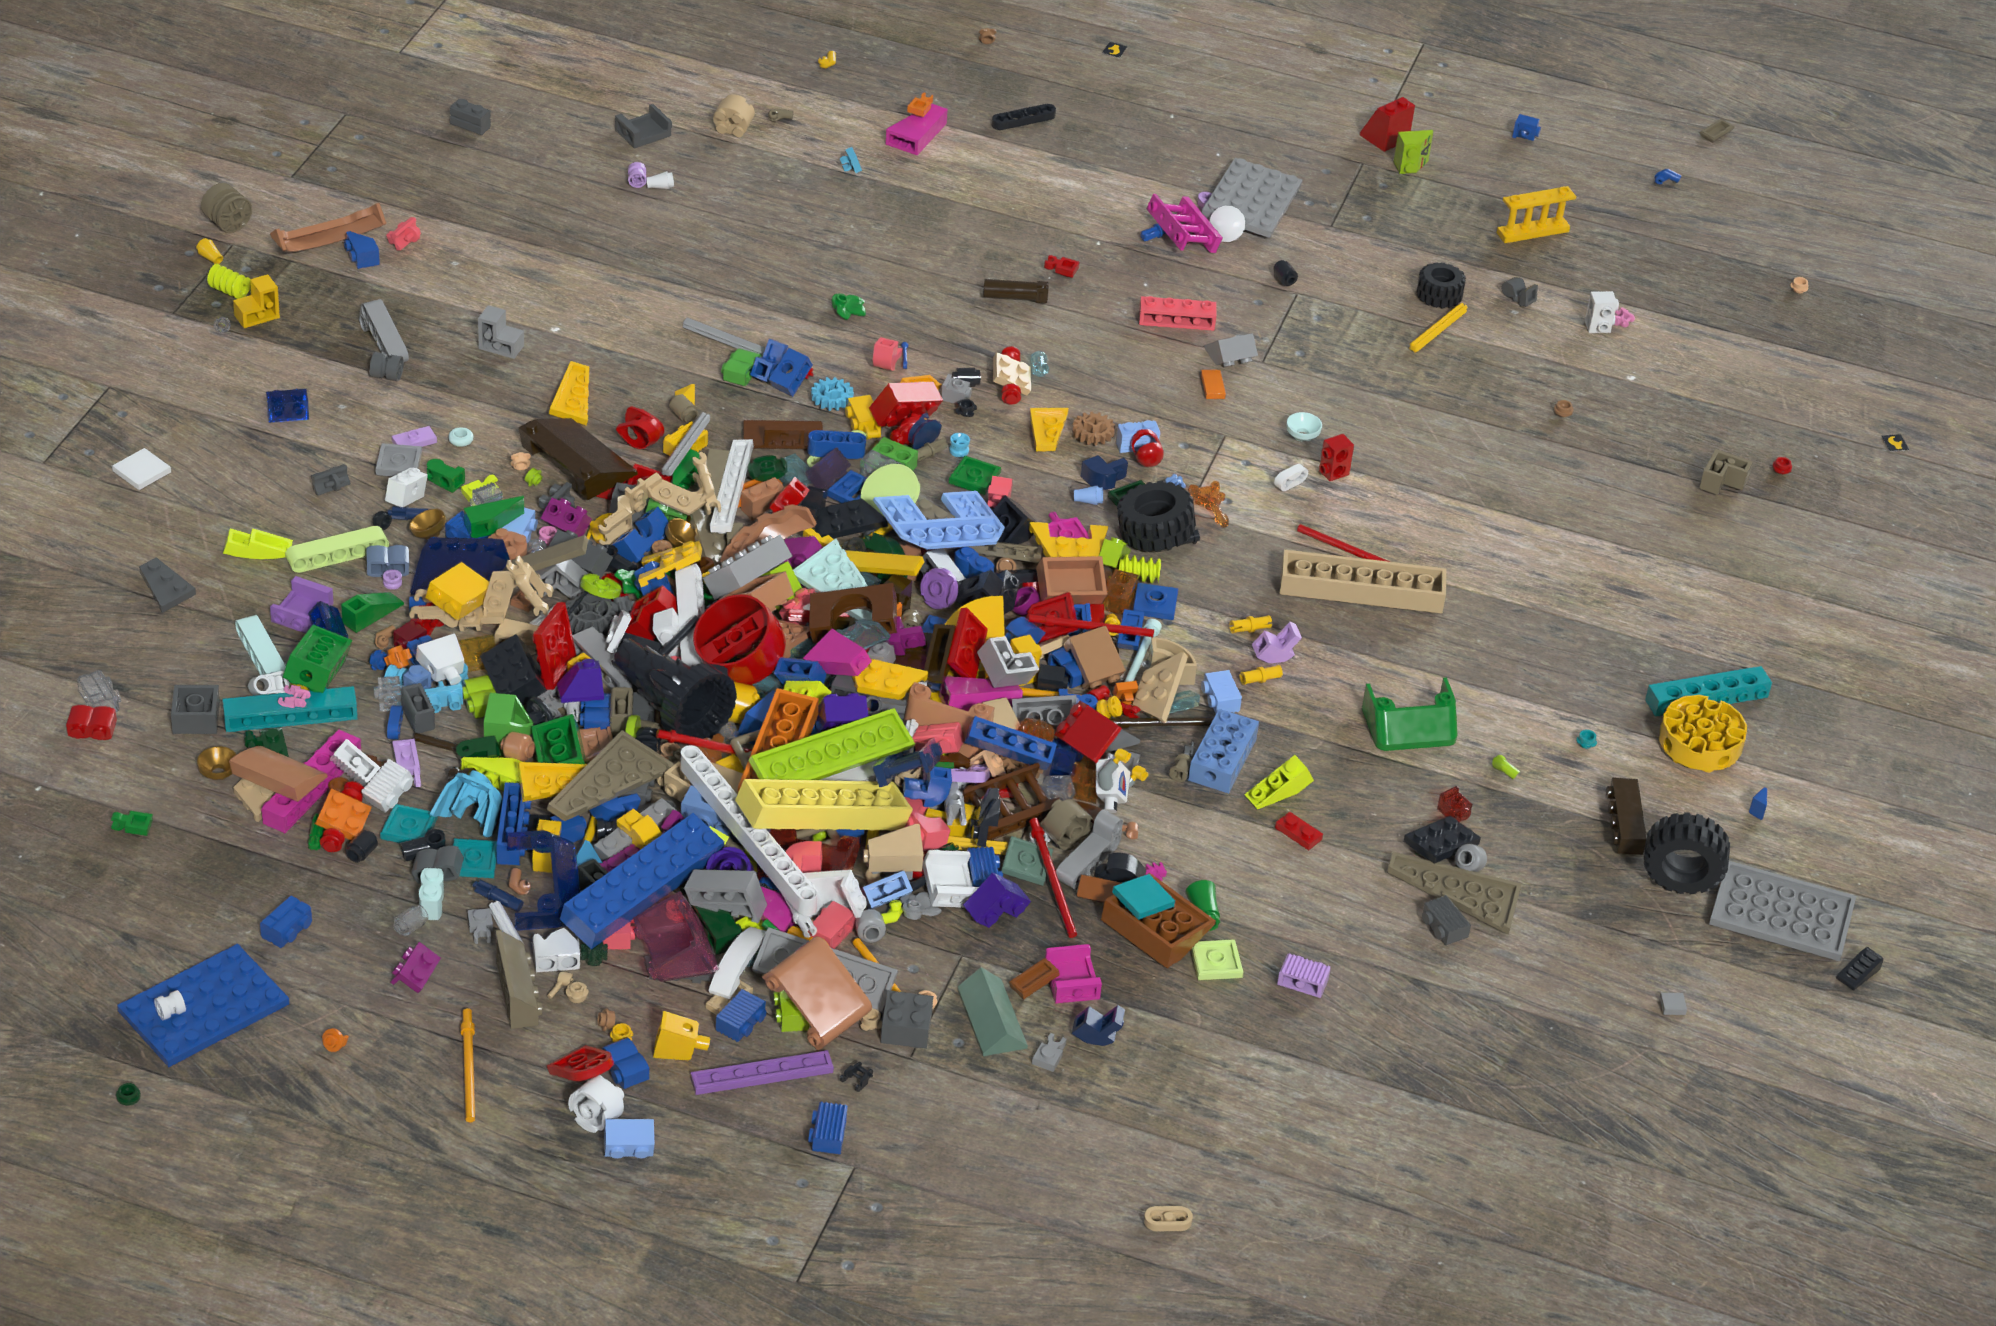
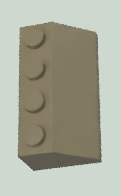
M496 930V963L510 1028L538 1026V1016L542 1015L541 1002L536 1001L539 996L537 985L532 983L535 982L533 968H529V965H531L530 952H525L524 943L502 930Z

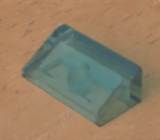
M1191 690L1175 694L1169 713L1199 706L1200 695Z

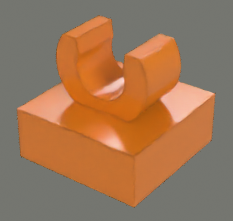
M1137 681L1116 683L1113 696H1116L1119 700L1121 699L1127 705H1132L1131 701H1134L1138 690Z

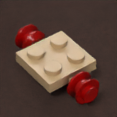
M1013 346L1004 348L1001 354L996 352L993 357V382L1004 386L1002 388V400L1009 405L1017 404L1021 400V393L1028 396L1031 391V366L1020 362V351Z

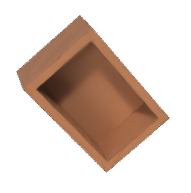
M1102 556L1042 557L1036 567L1041 601L1070 592L1074 605L1086 603L1101 604L1107 596Z
M784 571L757 577L720 599L737 594L750 595L764 603L772 612L776 609L775 606L787 603V599L794 595L787 573Z

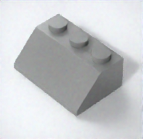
M1076 695L1012 699V708L1022 727L1021 732L1044 740L1059 739L1054 735L1058 725L1065 721L1070 714L1071 708L1079 700Z

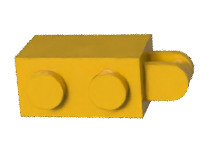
M871 395L848 398L845 415L850 419L852 430L865 432L866 440L881 438V426H878L869 409L874 402Z

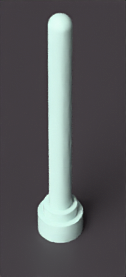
M1148 619L1144 628L1154 629L1155 637L1158 636L1162 625L1156 619ZM1144 636L1124 682L1134 681L1151 643V637Z

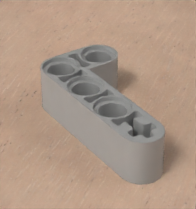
M378 299L361 304L359 321L364 332L371 331L381 353H386L388 357L391 354L402 356L404 362L408 361L409 355L406 346L383 301Z
M1104 809L1101 810L1094 820L1093 832L1058 866L1056 874L1059 881L1076 889L1079 886L1081 875L1089 876L1095 871V867L1102 864L1108 858V855L1113 853L1118 847L1122 835L1123 820Z

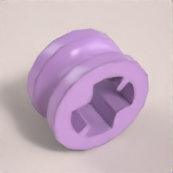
M387 570L384 572V587L390 590L401 587V572L398 570Z

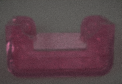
M681 891L633 918L636 925L633 930L639 940L644 939L650 952L652 961L649 962L651 967L648 968V971L654 980L658 979L660 982L709 975L719 970L704 927Z

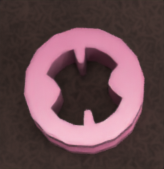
M552 526L542 527L539 530L540 543L549 546L557 529Z

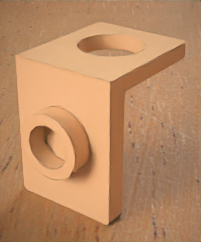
M983 750L970 759V766L986 762L993 778L1006 774L1003 768V761L996 753Z

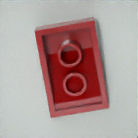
M1079 701L1071 708L1070 714L1065 721L1058 725L1054 735L1074 751L1097 763L1122 728L1089 705Z

